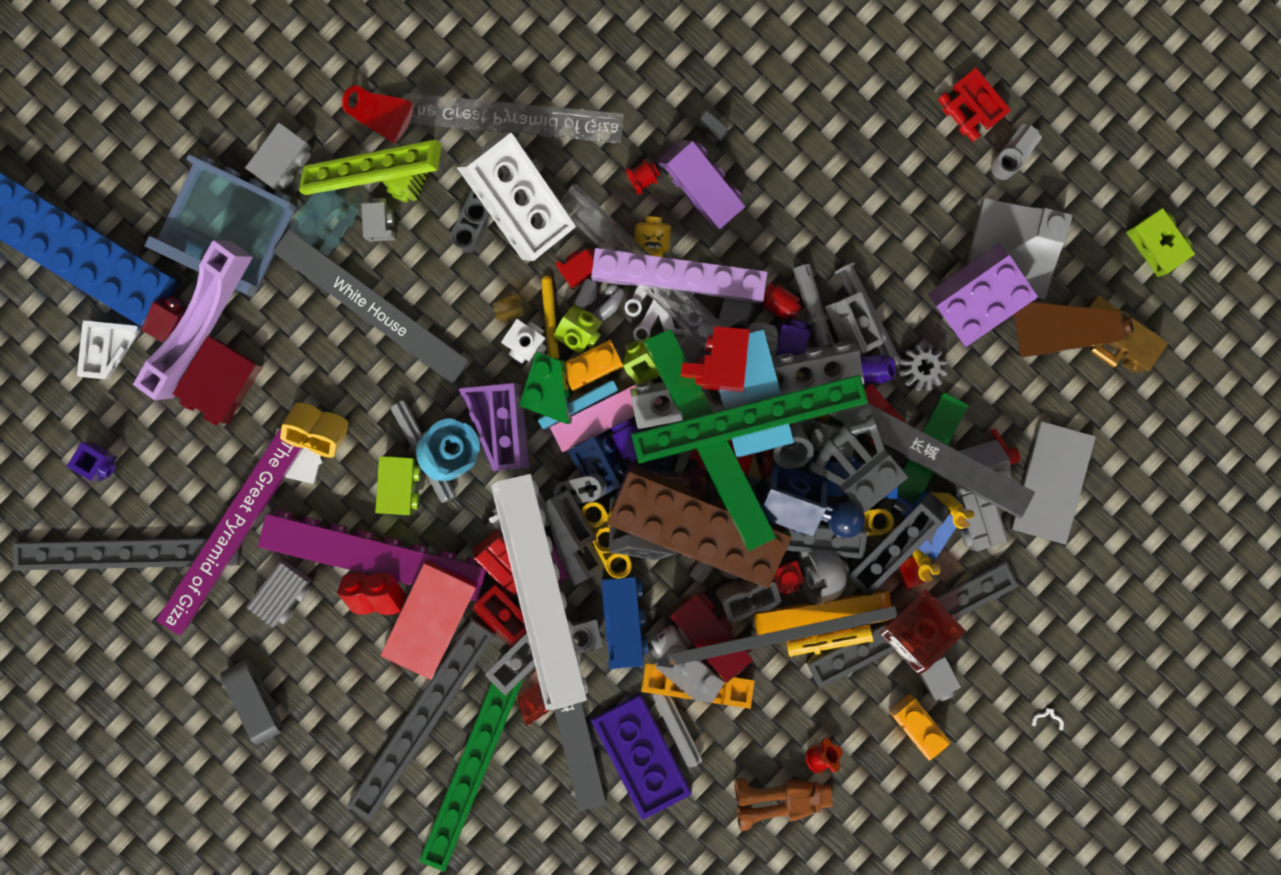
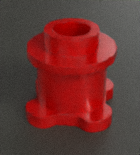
M643 159L642 164L631 170L629 167L625 168V173L637 195L642 194V189L650 184H658L656 178L660 174L652 161L647 163Z
M822 739L820 742L821 746L812 745L807 749L806 763L813 772L822 773L826 768H830L832 772L840 770L839 762L843 751L840 746L832 744L830 739Z

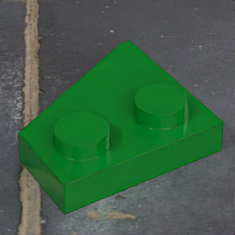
M536 352L519 406L562 423L571 424L572 415L568 414L567 405L569 389L565 380L567 376L565 361Z

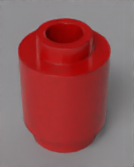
M771 282L766 288L764 300L761 302L764 305V309L784 322L787 318L794 319L802 307L798 304L799 297L781 285L777 284L775 286Z

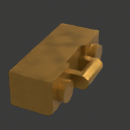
M1099 295L1089 298L1084 306L1087 308L1121 311ZM1132 318L1134 332L1130 333L1131 340L1105 344L1114 350L1115 354L1103 348V345L1092 346L1090 353L1112 368L1122 359L1124 361L1123 366L1126 369L1138 373V371L1146 372L1151 370L1168 345V342Z

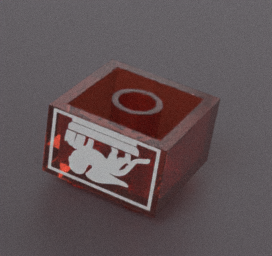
M925 589L896 618L886 625L879 634L920 675L941 658L967 631Z

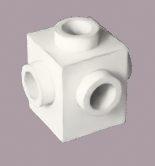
M516 319L501 341L503 345L511 349L509 355L522 364L525 359L532 363L536 352L545 353L547 346L544 345L546 338L542 336L544 330L532 322L527 326L518 319ZM530 339L529 346L523 347V341Z

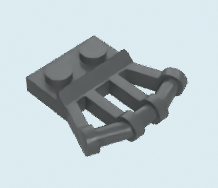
M873 414L866 416V420L848 426L844 424L840 427V432L832 439L828 437L823 441L824 446L815 462L811 461L808 467L813 472L838 484L853 503L862 509L863 513L909 478L885 449ZM870 431L878 454L872 457L855 435ZM846 441L850 442L866 462L858 470L839 449ZM832 454L851 475L847 479L825 468Z

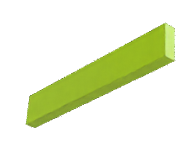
M434 139L303 166L299 191L304 195L438 171L442 143Z

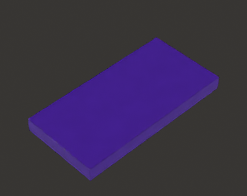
M641 693L591 718V722L642 820L692 795Z

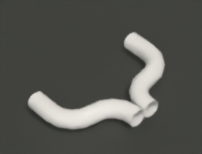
M1046 708L1044 713H1037L1033 716L1032 725L1036 726L1037 718L1045 717L1050 712L1051 717L1060 722L1059 730H1063L1064 721L1060 716L1054 714V709Z

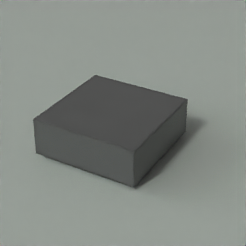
M706 111L702 115L699 125L721 142L727 135L728 127L710 111Z

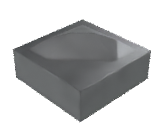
M590 279L585 280L576 298L575 305L586 311L588 305L595 302L597 299L596 282Z

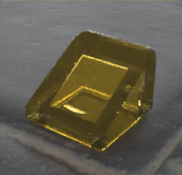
M519 295L493 303L496 320L500 323L522 316L525 313Z

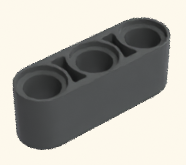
M471 190L451 233L453 244L464 253L476 250L492 218L473 190ZM475 207H482L484 209L482 218L472 219L470 216L471 211ZM464 232L472 234V240L467 245H461L458 241L459 236Z
M249 659L221 672L223 685L250 740L255 745L283 732L281 719L254 664Z

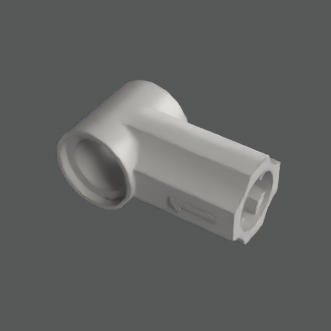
M1022 123L999 155L992 161V174L1000 180H1006L1020 170L1024 161L1042 138L1039 131L1031 125ZM1002 159H1006L1011 163L1012 170L1006 169L1002 165Z

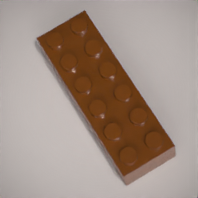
M631 463L615 497L607 520V525L768 589L792 538L789 528L769 523L776 538L748 552L722 500Z

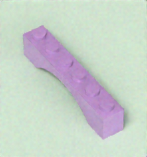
M212 241L199 264L197 286L185 314L168 339L146 360L133 384L154 401L174 398V390L206 337L211 333L253 256L232 241Z
M595 248L591 277L592 281L682 290L760 304L764 300L767 272Z

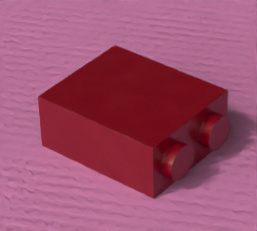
M207 336L174 390L173 395L180 399L178 403L191 411H194L196 408L203 412L202 418L216 426L219 423L229 424L263 367L218 339Z

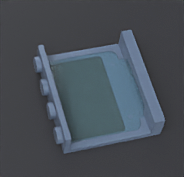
M188 154L186 160L193 164L158 238L155 239L149 236L145 246L199 272V264L213 240L232 241L253 256L235 289L254 297L275 255L273 250L283 238L297 207L290 203L291 197L277 190L273 195L265 191L266 185L250 178L249 182L239 179L241 175L239 172L225 166L224 170H220L214 167L215 161L201 154L198 159Z

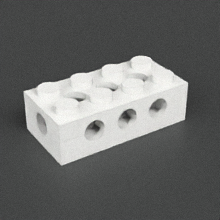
M511 132L500 133L457 166L459 172L522 260L534 261L576 227ZM499 168H501L503 171V177L501 180L498 178L497 174ZM516 191L519 193L518 203L514 200ZM532 215L535 216V224L533 226L531 225Z

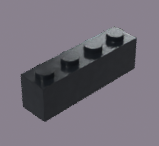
M929 492L857 564L848 578L865 594L870 596L945 522L951 510Z

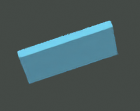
M764 330L749 333L744 392L719 390L724 410L781 395ZM789 424L732 439L736 458L794 443Z

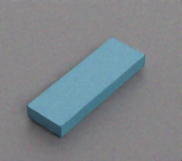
M609 381L567 403L568 414L573 415L617 392L618 389L614 381ZM542 416L538 420L544 430L560 422L547 416Z

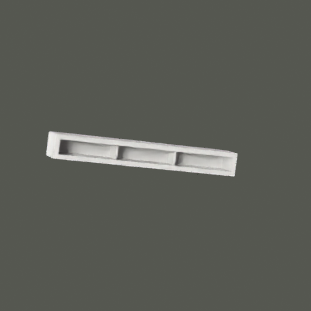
M531 474L497 481L491 485L545 708L546 710H555L587 701V683L585 678L581 677L578 666L581 663L578 650L574 648L571 638L574 635L571 622L567 620L564 610L567 606L566 598L563 592H560L557 582L560 578L559 570L556 564H553L550 554L553 550L552 542L549 536H546L543 526L546 523L545 514L542 508H539L536 498L539 495L537 483L534 480L532 481Z

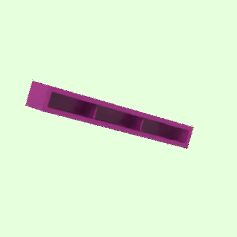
M276 509L275 514L265 515L258 543L259 548L368 575L388 573L394 576L397 582L412 586L424 562L428 560L477 583L478 585L471 600L478 601L482 597L487 571L473 557H467L465 561L455 558L456 553L440 550L439 554L428 552V546L412 543V547L401 545L402 540L385 536L384 540L373 538L374 533L364 530H358L357 534L347 532V526L330 523V527L319 525V519L303 516V519L299 520L292 518L293 513Z

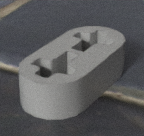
M598 474L570 478L555 486L554 497L563 493L565 489H575L576 493L572 497L576 504L587 503L602 497L606 493L607 484L605 479ZM592 484L597 486V490L585 491L584 487Z

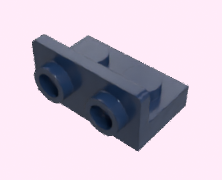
M602 432L568 451L581 476L598 474L605 479L607 484L605 494L621 486L628 467L621 461L613 439L606 432ZM587 485L589 490H597L596 485Z

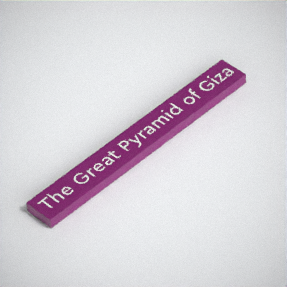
M281 429L156 619L157 622L179 636L184 634L303 450V448L292 446L280 438Z

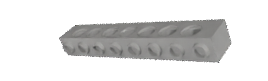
M839 342L834 344L833 348L824 350L819 347L805 350L804 354L799 355L785 353L778 355L776 359L772 360L775 373L781 374L778 380L781 395L859 374L864 384L860 352L856 345L850 344V342ZM828 362H837L834 370L824 371V367ZM799 368H809V372L804 377L795 376ZM641 382L636 384L635 388L630 389L638 429L682 420L664 382L656 384ZM702 389L713 412L724 410L720 394L711 393V389ZM658 396L669 398L668 402L664 405L654 403Z

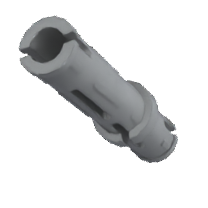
M811 265L798 266L793 269L807 312L808 320L806 322L812 328L816 347L825 348L834 345L827 322L829 317L828 314H825Z

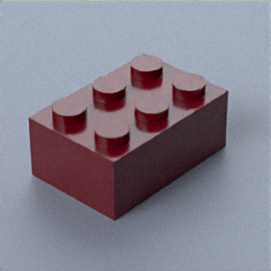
M694 589L669 611L671 619L696 648L743 638L740 634L736 637L732 634L731 631L734 628L722 613L719 615L714 613L712 610L715 607L714 603L703 591L698 594ZM749 649L707 658V660L728 683L753 661L749 654L753 650Z

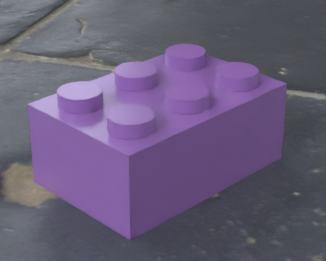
M999 243L928 293L933 303L965 347L1038 298L1011 256Z

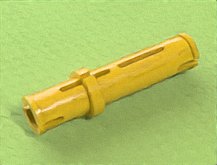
M867 624L865 626L837 630L786 642L789 656L793 657L794 655L815 652L816 655L821 654L822 650L873 642L870 624Z

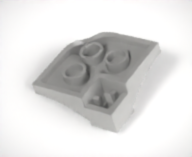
M984 198L979 210L967 265L999 243L1011 256L1037 294L1038 298L1036 300L1044 301L1046 300L1058 257L1064 243H1066L1073 215L1048 208L1026 207Z

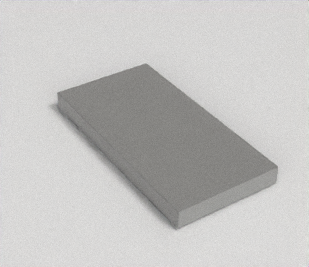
M1039 422L1022 482L1023 486L1034 491L1035 494L1021 519L1013 515L1010 526L1011 530L1067 544L1096 436Z

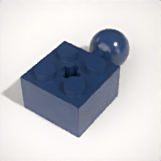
M773 460L761 487L760 507L768 523L773 525L779 524L790 528L795 533L807 534L812 537L821 520L828 522L830 530L841 538H852L862 531L865 524V516L858 505L849 501L840 502L834 506L827 504V479L796 468H783Z

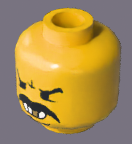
M645 216V222L636 224L634 248L641 252L642 255L663 257V253L670 250L671 226L667 223H662V217Z

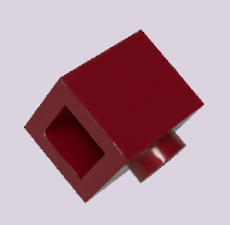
M170 296L154 301L142 331L164 343L177 327L187 307L179 299Z

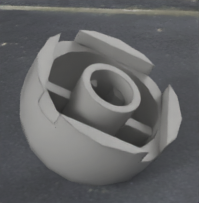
M817 550L809 553H799L797 563L799 568L803 567L805 582L802 583V588L811 603L817 602L816 605L819 606L837 599L846 587L847 577L849 576L847 563L840 556L830 551Z

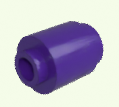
M886 355L860 356L864 384L887 383L888 380L894 379L896 366L892 357H887Z
M631 418L612 427L614 433L612 437L623 460L629 457L630 462L637 460V455L631 434L641 432V430L637 428V424H634Z

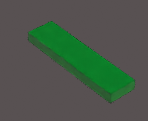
M941 393L922 432L948 446L969 405L946 393ZM907 459L903 470L909 478L898 486L897 495L915 504L921 493L925 491L934 472Z

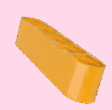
M889 590L874 591L870 596L865 593L843 596L819 606L816 605L817 602H809L755 612L753 616L756 633L760 635L892 606Z

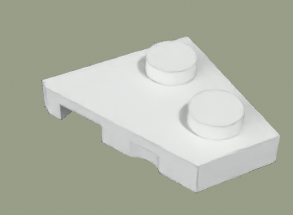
M83 321L77 376L109 380L136 339L141 327Z

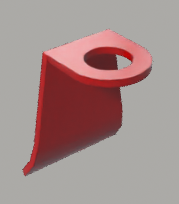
M358 85L349 86L342 98V107L347 114L392 143H395L403 136L412 118L413 102L397 97L370 93ZM353 92H357V103L355 106L350 107L348 104L349 97Z

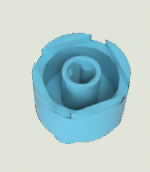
M443 419L432 425L420 437L416 444L417 461L421 469L432 480H454L474 466L480 450V442L476 432L468 424H463L456 421V419ZM450 448L451 453L446 452L445 449Z

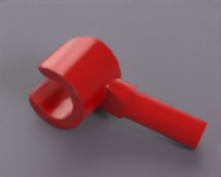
M995 428L990 431L993 438L999 442L1008 456L1010 464L1021 460L1017 447L1008 449L997 429Z

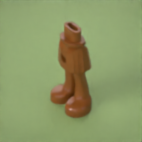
M744 778L734 779L735 796L739 805L737 807V821L740 831H748L754 823L768 818L788 816L792 822L816 812L819 813L821 808L832 807L833 805L830 784L818 786L817 782L786 780L782 786L756 789L750 787ZM783 800V803L757 808L747 806L758 802Z

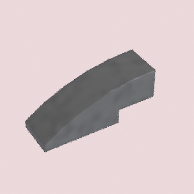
M569 490L546 502L552 536L558 554L570 580L576 586L604 569L605 566L591 544L597 537Z

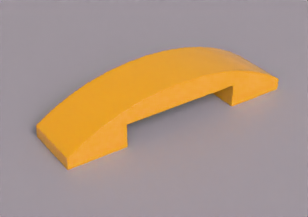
M645 663L641 692L692 699V697L688 696V693H684V690H680V687L672 683V680H668L664 673L656 670V665ZM733 677L728 683L725 681L716 698L711 703L751 709L755 681Z

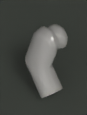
M612 283L605 289V294L610 298L592 313L602 323L617 311L625 295L623 288L620 289L618 284Z

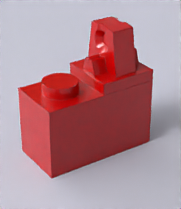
M714 326L713 335L707 334L706 352H711V355H705V358H698L697 364L682 363L681 377L696 379L695 385L702 386V389L743 393L750 330Z

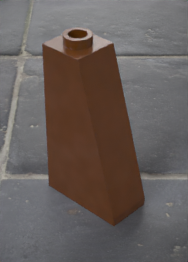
M1030 302L1014 314L1021 358L1131 340L1130 333L1134 332L1132 318L1127 316L1126 311Z

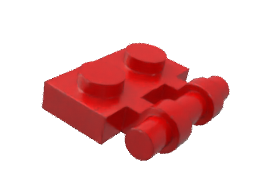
M977 68L973 69L952 87L958 95L957 98L952 100L945 92L937 99L944 107L942 111L947 117L950 115L960 127L958 130L963 136L966 134L972 142L981 136L975 128L977 124L981 123L988 131L1011 112V109ZM963 103L974 114L970 120L959 108Z

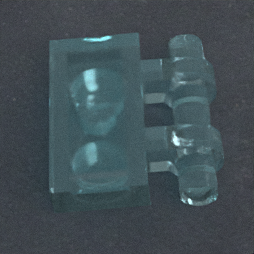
M332 191L312 194L289 227V230L312 246H315L319 238H322L325 242L319 251L329 256L334 247L337 249L341 244L339 240L348 227L352 228L356 222L354 218L360 210L350 204L345 213L340 211V208L345 203L344 199ZM335 217L339 221L329 234L325 230Z

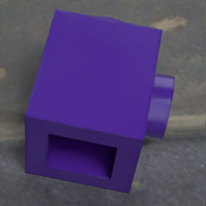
M790 319L789 323L784 322L775 358L785 353H792L793 355L804 354L812 328L806 327L807 323L800 320Z
M81 442L66 467L90 481H104L114 472L116 467L114 463L118 457L94 442Z

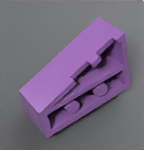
M678 140L655 163L659 168L665 167L674 178L672 182L677 188L679 186L690 198L689 201L710 225L721 229L745 207L740 201L743 197L733 185L730 187L723 180L725 177L724 172L715 163L711 165L706 158L708 155L707 151L699 142Z
M511 383L460 388L459 391L469 408V415L477 427L481 437L480 441L493 471L529 468L524 407L519 406L523 395L522 384Z

